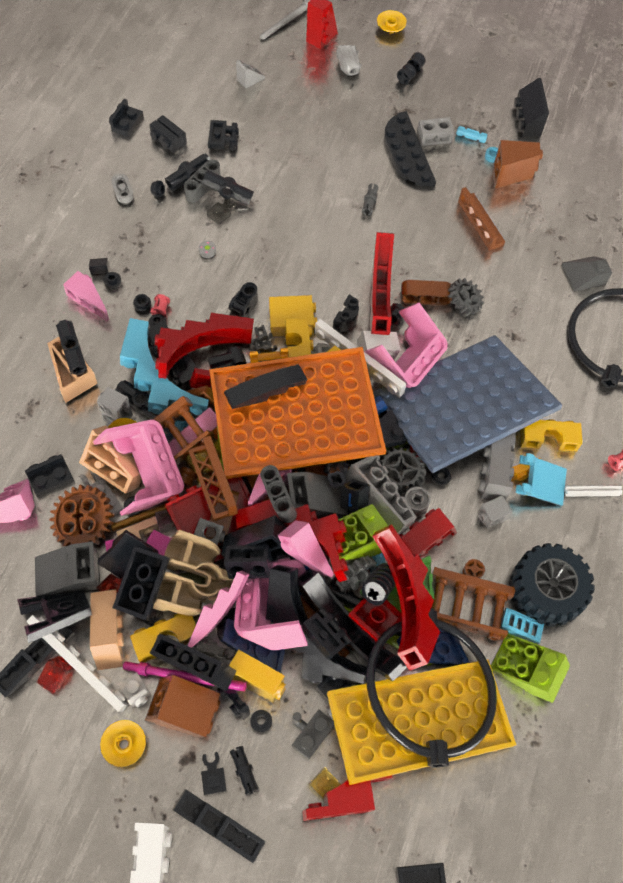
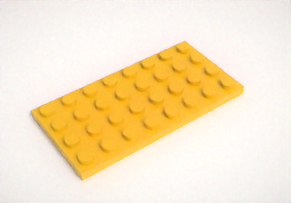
M478 661L401 676L394 681L386 679L375 682L379 702L390 722L405 737L425 747L426 742L432 740H444L447 742L448 749L467 742L477 733L486 715L488 690L485 676ZM496 681V712L487 735L471 751L457 757L448 758L449 762L516 746ZM366 684L327 692L349 785L429 767L427 765V757L406 749L395 741L383 728L372 709Z

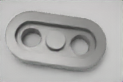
M125 174L114 175L111 182L117 200L121 203L131 202L134 196L128 177Z

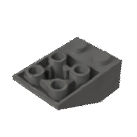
M310 472L286 474L284 484L295 508L308 504L311 511L316 512L318 518L335 513L337 516L348 515V510L341 508L342 486L337 488L330 486L327 476Z
M94 543L71 544L35 557L36 597L99 589L98 555Z

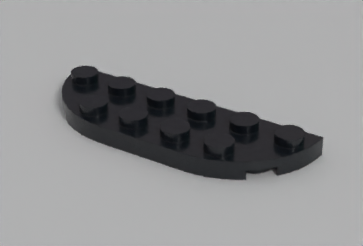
M407 111L398 113L388 121L384 132V141L397 173L404 180L409 179L418 186L433 187L436 185V180Z

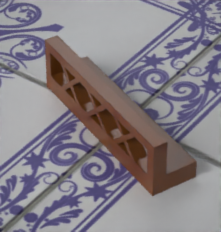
M466 187L462 188L458 203L488 250L504 246L505 240L474 193L470 194Z
M211 436L203 438L204 445L190 449L189 454L213 521H217L238 513L236 502ZM206 451L207 457L204 462L195 458V454ZM205 468L214 472L210 479L202 476ZM211 485L220 489L217 496L208 493ZM219 502L226 505L227 511L216 514L214 508Z

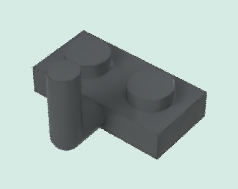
M318 709L307 724L301 719V714L295 712L292 722L302 732L293 742L292 747L310 760L335 726L334 721Z

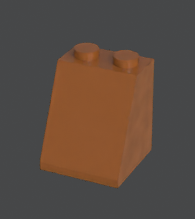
M500 140L494 160L495 188H501L533 178L535 171H538L539 160L543 156L540 142Z
M175 675L162 677L159 679L144 721L198 738L206 737L213 726V715L217 712L220 705V700H218L220 693Z

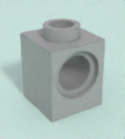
M503 496L482 504L478 511L480 521L483 524L485 523L487 528L508 520L512 514Z

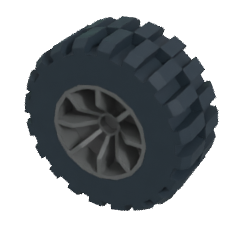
M545 543L542 547L537 545L531 551L528 550L515 566L510 577L512 579L510 586L515 588V594L512 599L513 601H518L517 608L520 611L524 610L527 613L526 616L535 618L536 622L540 624L546 622V625L554 627L556 624L562 626L567 622L575 620L591 603L593 599L592 594L595 591V585L591 584L594 581V576L588 572L590 569L588 563H583V557L580 554L575 555L572 553L573 549L569 547L564 549L561 544H555L552 547L551 543Z

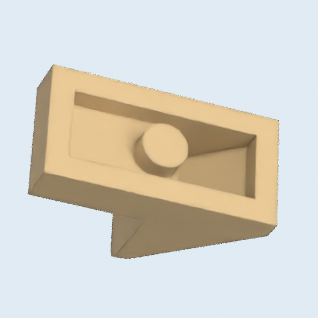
M152 517L116 531L119 536L125 530H128L141 539L149 537L153 530H160L156 518Z

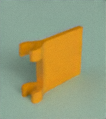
M280 348V351L263 353L250 351L248 358L251 363L289 358L288 348Z

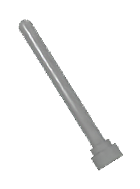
M303 0L300 7L260 35V39H266L299 14L307 11L310 0Z

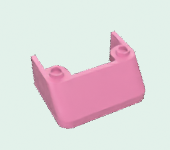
M420 303L399 311V314L409 326L405 330L404 337L410 346L396 362L383 345L364 351L404 381L406 388L417 386L447 350L448 346L447 340Z
M148 420L108 428L93 441L94 445L112 441L119 453H132L145 486L144 489L139 490L135 494V501L120 512L121 516L153 507L183 491L184 482L159 422Z
M290 558L279 559L277 562H273L272 568L277 565L298 568V577L306 571L304 564L296 559L290 560ZM248 578L236 600L234 628L237 634L269 650L307 646V640L299 620L271 624V620H266L269 578Z

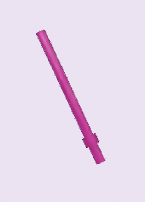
M125 661L123 663V670L137 672L138 675L161 677L175 675L190 682L214 686L184 671L151 666L150 663L146 662L133 663ZM232 680L228 689L245 691L247 684L246 682Z

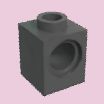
M199 518L193 535L208 539L217 545L218 543L222 544L226 532L222 531L224 526ZM207 527L215 529L216 534L214 538L208 539L205 537L204 530Z

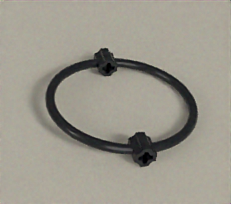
M623 288L606 289L586 297L572 312L568 325V336L575 354L589 369L603 376L601 383L607 388L617 387L618 382H623L622 369L615 364L607 365L606 369H603L592 362L578 344L575 327L579 314L588 304L602 297L623 295Z
M430 609L428 615L437 628L450 633L464 643L477 659L485 676L488 690V705L484 721L477 733L467 742L457 747L448 749L447 742L444 740L428 741L425 747L405 737L390 722L377 696L375 669L383 646L393 635L402 630V621L384 631L374 644L367 662L366 686L372 709L387 733L406 749L427 757V765L430 768L449 766L448 758L457 757L471 751L484 739L495 717L497 693L493 673L479 647L460 629L447 622L438 620L437 611Z

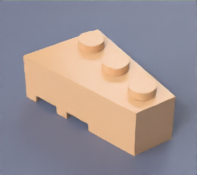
M59 337L47 343L65 403L98 384L94 372L86 362L87 370L83 374L75 375L70 373Z
M105 425L93 429L79 463L125 494L139 488L142 478L133 456L130 453H119L112 441L94 445L93 441L108 427Z
M116 590L91 593L90 649L97 670L123 667L122 646L124 645V640L121 633L123 617L120 615L119 610L112 608L117 596Z

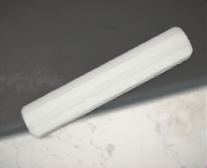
M566 485L564 494L567 497L620 496L622 494V486Z

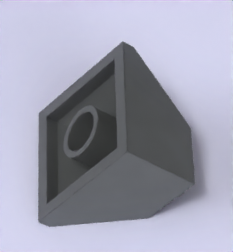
M592 256L562 262V267L574 292L604 286L613 273L607 260L600 257Z

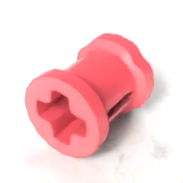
M157 294L154 298V307L151 308L150 312L152 315L161 314L166 317V308L170 304V299L163 294Z
M623 449L621 453L608 457V463L615 471H619L623 467Z

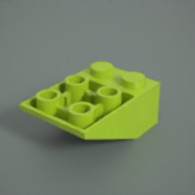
M373 504L339 519L340 521L344 520L347 532L344 533L346 541L341 543L344 550L343 553H340L342 558L351 560L363 556L366 557L367 555L376 556L382 553L372 536L374 532L388 525Z
M508 634L503 640L491 664L492 672L530 694L551 703L554 702L570 667L566 654Z

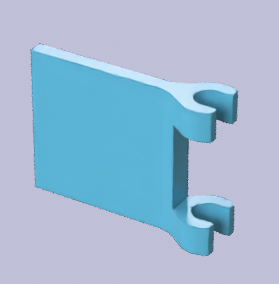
M526 453V456L520 455L519 463L530 465L528 484L516 485V493L563 506L567 469L538 459L530 453Z

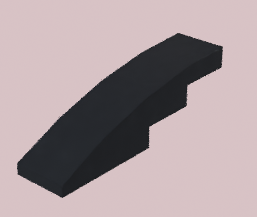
M297 364L245 381L225 390L224 394L231 408L235 409L265 402L269 396L286 393L288 388L304 385L308 379L300 365Z
M69 626L58 630L66 638L64 640L65 643L76 634ZM43 638L33 641L26 649H21L0 672V693L7 698L41 669L57 651Z
M184 789L172 809L252 863H254L266 842L186 789Z

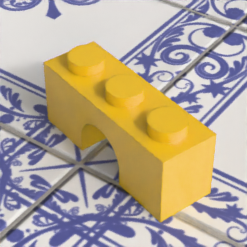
M286 319V345H295L288 346V357L310 355L311 351H313V340L309 338L312 337V327L308 326V319Z
M539 420L520 429L522 448L540 449L545 436L553 437L558 443V450L577 452L583 443L581 423H574L573 421Z
M177 613L174 615V618L167 621L162 619L155 622L154 626L146 629L143 627L134 631L130 638L139 662H148L157 658L150 654V651L159 634L174 636L180 643L188 645L196 627L193 616Z

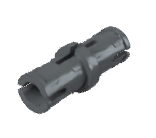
M373 183L368 185L362 209L364 215L369 210L368 216L372 215L379 189L377 184H374L372 189Z

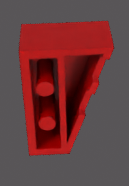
M310 0L307 7L306 42L322 49L338 33L332 2L328 0Z
M440 508L430 510L426 513L424 520L420 523L419 521L413 523L409 527L410 531L405 535H399L413 555L417 553L420 559L427 555L428 551L434 546L443 544L442 540L448 535L454 536L457 534L454 525Z

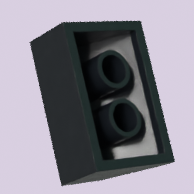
M537 78L520 89L517 97L514 99V107L517 108L516 117L519 119V130L522 132V137H541L549 115L542 79Z
M134 546L112 608L149 621L170 558Z

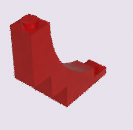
M386 776L349 785L347 779L340 786L323 795V807L321 802L308 804V808L302 811L303 821L374 811L375 805L371 783L388 781L393 776Z

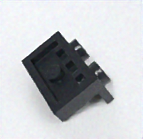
M123 99L118 104L115 112L109 117L111 131L129 137L142 119L143 111L128 106L127 99Z
M62 454L51 456L48 460L39 464H33L25 470L37 497L74 481Z

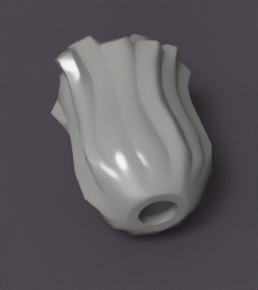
M355 45L338 46L336 53L341 70L348 76L358 74L362 67L358 57L359 50H356Z

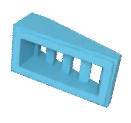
M506 608L503 611L501 629L507 630L508 634L539 644L544 623L540 624L533 618ZM510 618L514 619L512 626L509 625ZM518 621L521 622L520 629L516 628ZM525 624H529L528 632H524ZM533 626L537 627L535 636L531 635Z

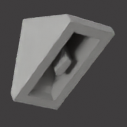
M236 61L237 80L245 88L265 78L257 68L243 61Z

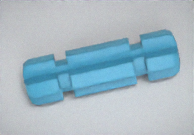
M459 126L456 132L458 136L462 137L464 135V138L475 141L479 140L481 143H485L488 136L487 133H479V131L469 128L465 129L463 126Z

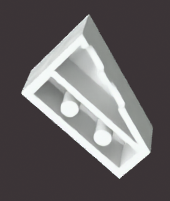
M135 823L134 831H137L136 846H133L134 864L131 870L130 883H163V875L168 873L169 868L166 848L171 846L172 832H168L169 828L166 825Z

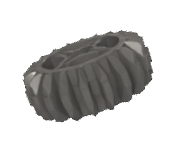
M393 446L391 452L386 449V454L379 455V462L389 471L387 475L389 478H392L390 479L391 482L396 483L398 486L397 492L401 496L402 493L405 495L412 487H422L427 471L425 470V463H421L422 459L416 457V452L410 453L409 448L404 451L402 446L399 447V450H396ZM397 461L396 464H390V466H387L389 463ZM399 466H400V471H402L401 477H400V473L398 472V471H399V470H398V469H399ZM410 477L414 478L409 482L403 483V480L410 479Z

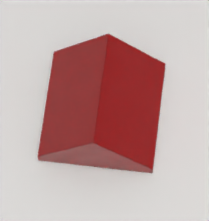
M364 598L348 614L375 641L389 627L402 621V613L387 600L381 605H373Z

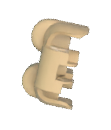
M178 530L171 537L164 556L170 558L167 569L172 571L183 570L206 578L205 583H194L193 580L165 572L153 609L160 611L169 610L183 615L196 616L200 615L203 610L201 609L202 602L214 605L220 589L225 587L231 588L234 580L228 578L225 569L219 568V566L214 564L215 558L221 553L219 547L208 539Z

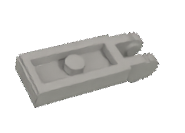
M90 470L91 475L97 481L90 485L87 477L81 474L79 477L85 487L87 485L93 488L96 487L100 489V492L102 491L106 494L105 497L111 500L108 504L114 508L109 512L116 516L123 510L122 505L103 478L101 479L100 476Z

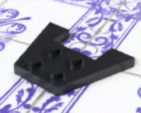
M83 590L17 599L21 615L43 609L46 619L42 622L24 626L28 644L92 615L91 607Z

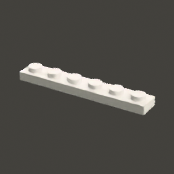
M321 319L315 323L316 336L328 343L331 348L333 346H337L341 350L358 348ZM364 352L369 375L375 382L385 386L391 394H395L400 398L405 392L406 383Z
M32 615L26 622L31 625L46 619L43 616L39 618ZM59 631L42 637L118 712H123L128 704L125 702L127 699L125 695L118 689L114 691L109 686L111 682L104 675L101 674L99 677L94 672L96 667L87 659L83 661L79 657L81 653L73 645L69 647L64 642L66 638Z

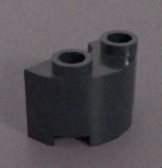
M350 294L343 304L345 306L344 310L339 311L333 320V329L340 334L348 330L352 331L357 324L359 301Z

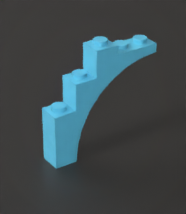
M130 318L120 353V365L130 369L136 368L134 388L140 391H151L148 400V411L159 415L180 397L185 396L193 403L189 408V412L201 415L208 409L209 399L194 396L180 389L167 378H158L159 370L155 369L156 364L148 347L149 321Z

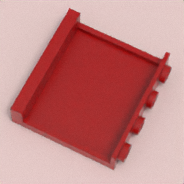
M242 477L227 479L230 489L239 492L236 503L237 510L248 507L251 495ZM197 485L187 489V494L181 497L177 494L167 499L169 503H166L165 507L177 531L181 530L194 534L199 518L210 520L211 512L202 487L198 488ZM211 485L208 493L217 496L219 488ZM235 515L232 517L228 534L238 530ZM221 553L217 555L214 563L224 558Z

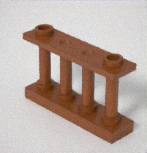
M185 396L180 397L153 419L159 422L163 429L168 428L181 446L182 450L173 456L177 465L190 456V449L204 445V437L211 436L212 438L215 436L214 432L209 430L204 432L189 412V408L193 403ZM179 416L184 417L197 435V438L190 444H188L174 424V420Z
M434 567L431 574L436 588L431 609L437 611V619L447 622L458 629L488 636L493 641L504 640L508 635L507 630L501 629L505 602L513 598L515 588ZM447 585L456 589L451 616L439 613L444 587ZM465 591L475 592L476 594L472 621L460 619ZM486 596L495 597L497 600L492 627L480 624L484 598Z

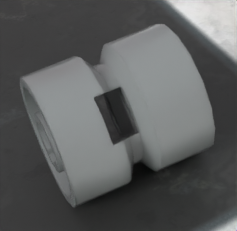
M412 487L406 492L404 498L417 517L415 521H418L425 516L431 497L426 489Z

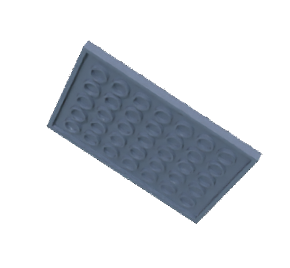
M496 335L436 362L421 382L415 387L405 388V392L400 398L395 394H391L385 386L373 391L374 398L380 396L387 405L388 409L384 413L386 414L389 410L393 411L399 422V427L408 439L407 442L432 473L562 408L559 400Z

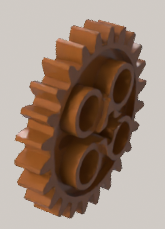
M79 485L78 489L72 487L71 493L65 490L64 498L58 496L60 503H53L57 507L56 510L50 511L54 514V517L49 519V521L54 522L50 529L56 530L53 536L57 537V542L62 543L63 546L93 542L99 545V538L106 539L103 533L110 532L107 526L114 524L109 520V518L115 516V514L109 512L114 508L108 504L111 500L105 497L106 494L102 491L100 492V489L93 488L90 485H87L86 488L83 485ZM94 503L93 508L89 510V506ZM75 505L74 510L70 512L71 507ZM94 523L93 528L89 530L90 524ZM74 525L73 531L70 532L71 526Z

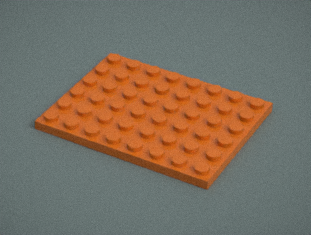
M363 347L209 369L226 479L260 474L261 470L268 465H273L278 471L386 454ZM297 364L300 365L308 379L304 385L288 388L286 393L269 396L265 402L235 409L231 408L224 394L225 390L245 381Z

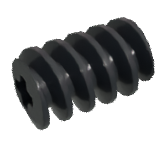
M388 563L379 564L363 584L362 594L370 604H383L396 586Z

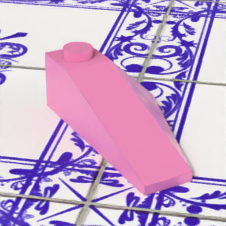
M28 479L4 488V492L0 494V523L14 522L16 520L23 521L31 516L35 505Z

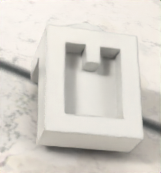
M137 672L118 684L132 708L144 705L148 701V697L151 696Z

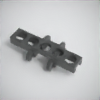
M264 325L258 328L257 326L254 327L257 338L251 340V344L256 348L254 351L258 353L276 351L278 349L277 346L274 345V348H272L269 341L273 337L272 333H269L268 336ZM262 330L264 333L260 335L258 331Z

